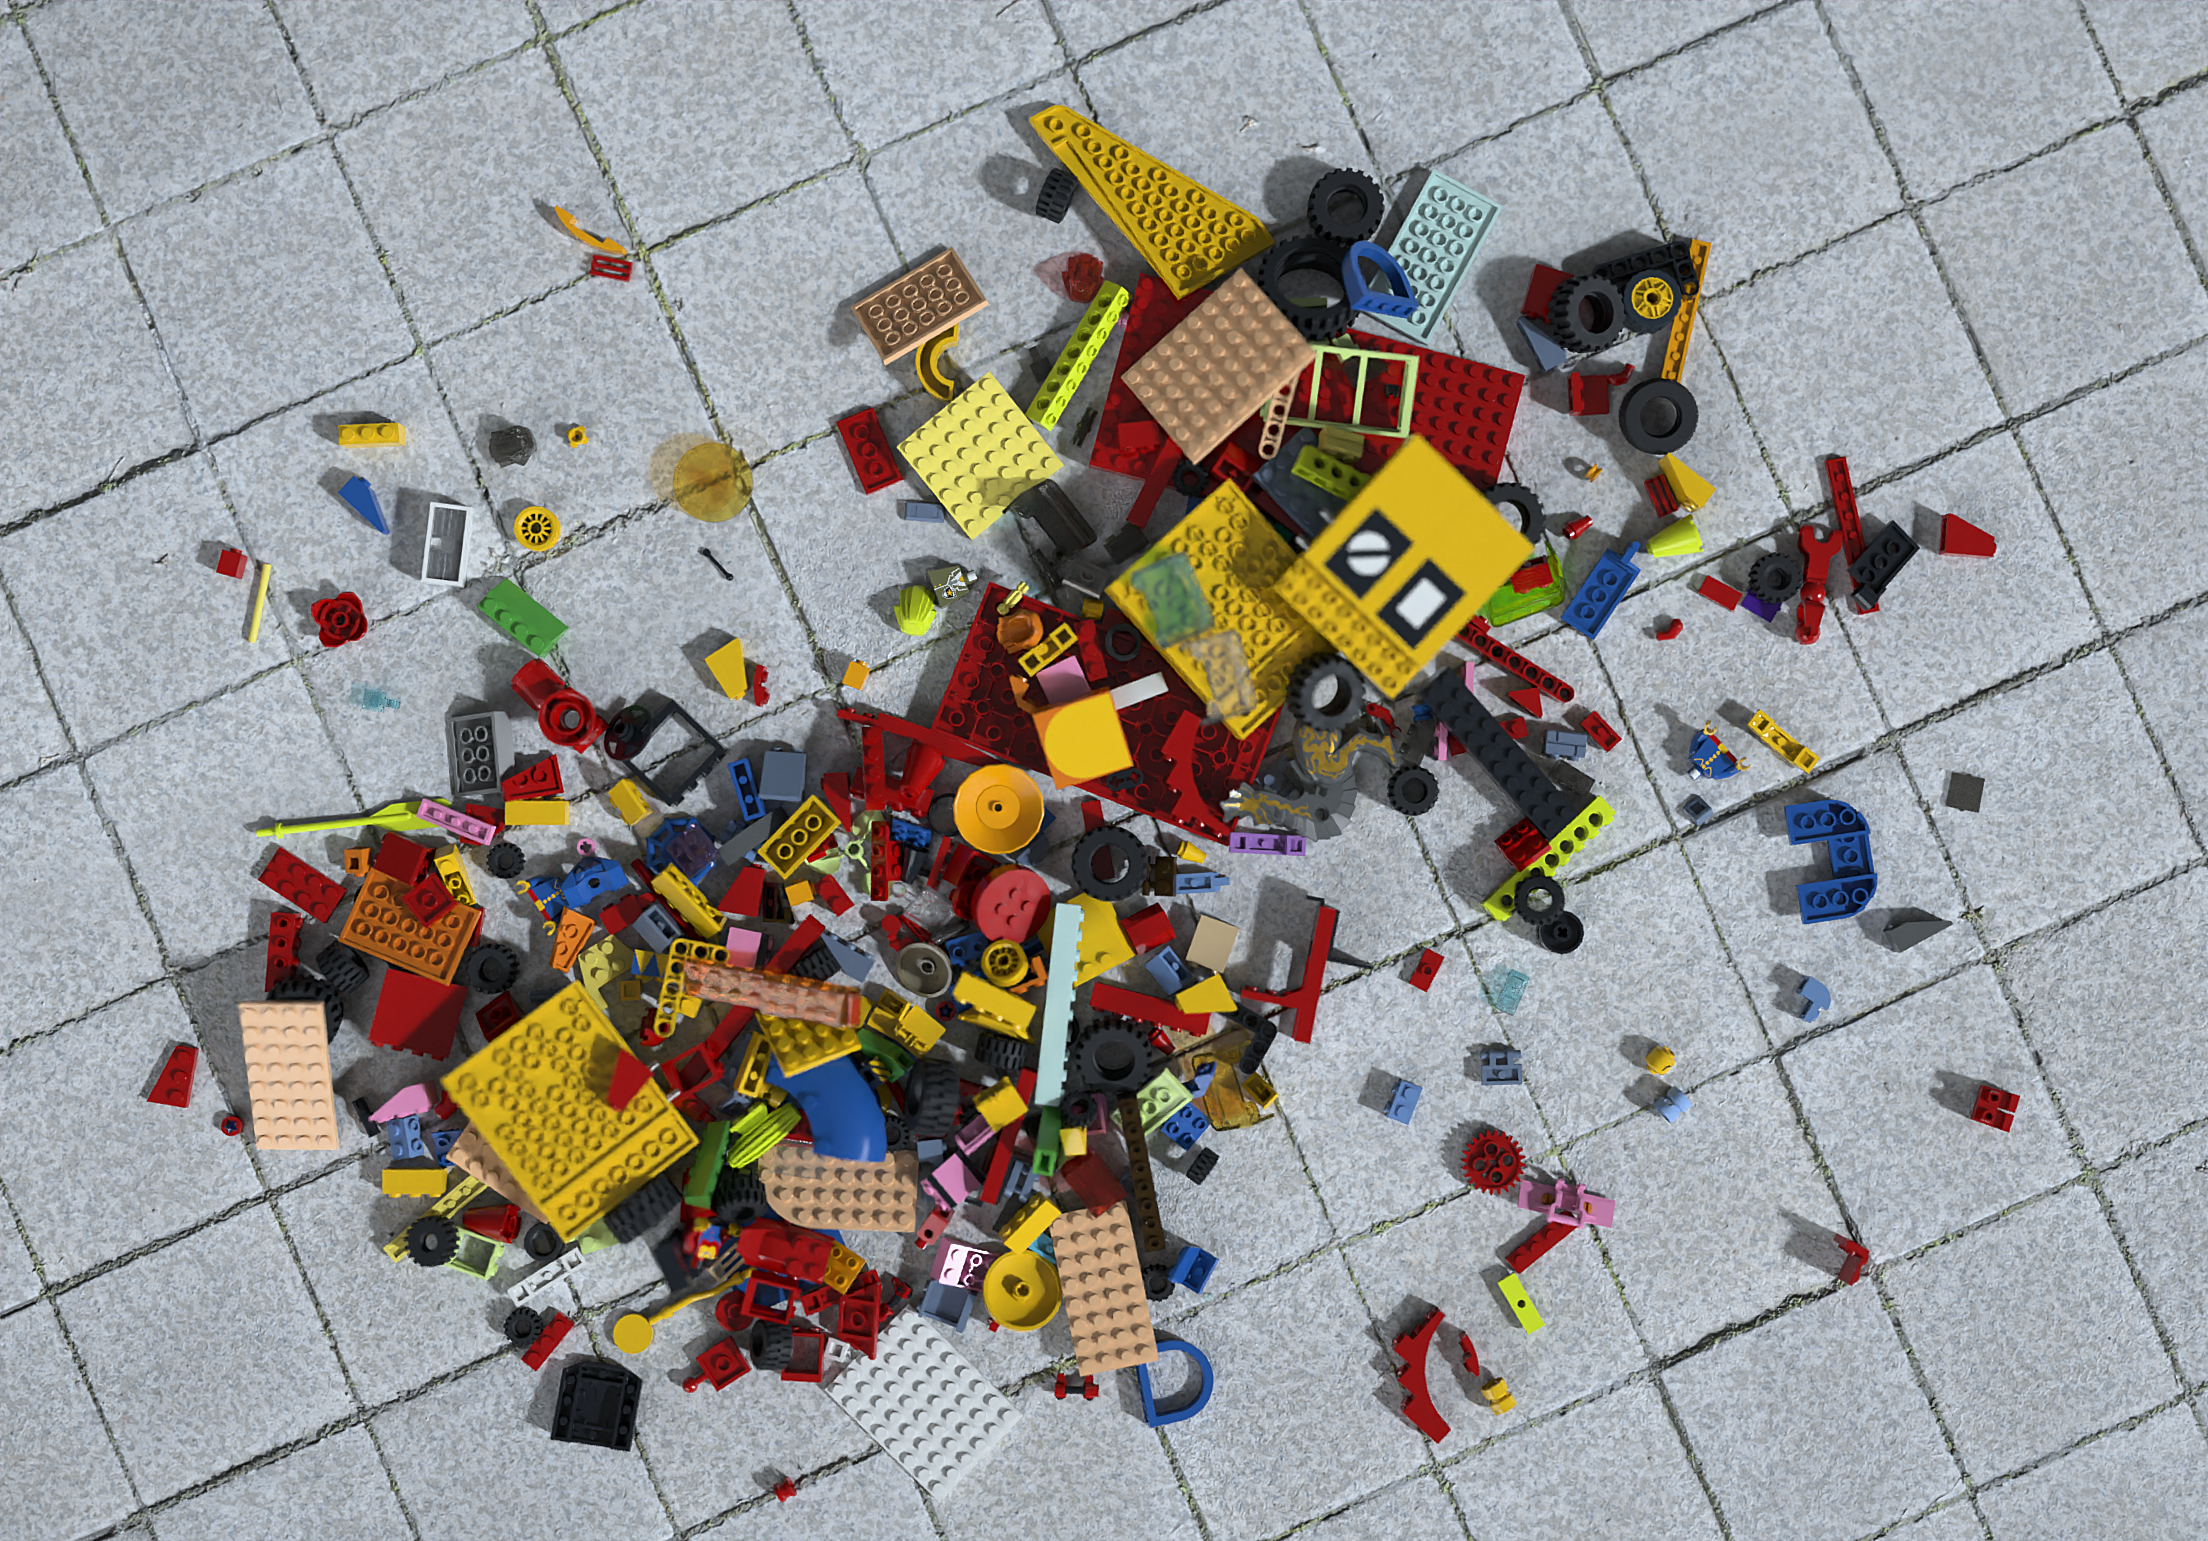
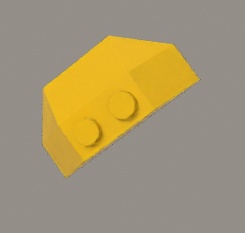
M972 1007L960 1013L957 1019L1032 1045L1035 1040L1028 1026L1026 1029L1022 1027L1020 1030L1015 1029L1009 1025V1021L1003 1019L1001 1022L991 1017L992 1013L986 1010L982 1013Z

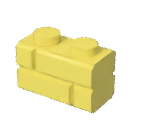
M1326 425L1319 433L1318 450L1325 455L1341 459L1346 464L1356 463L1362 456L1364 436Z

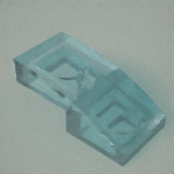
M1511 969L1505 985L1500 991L1495 1008L1513 1016L1530 977Z

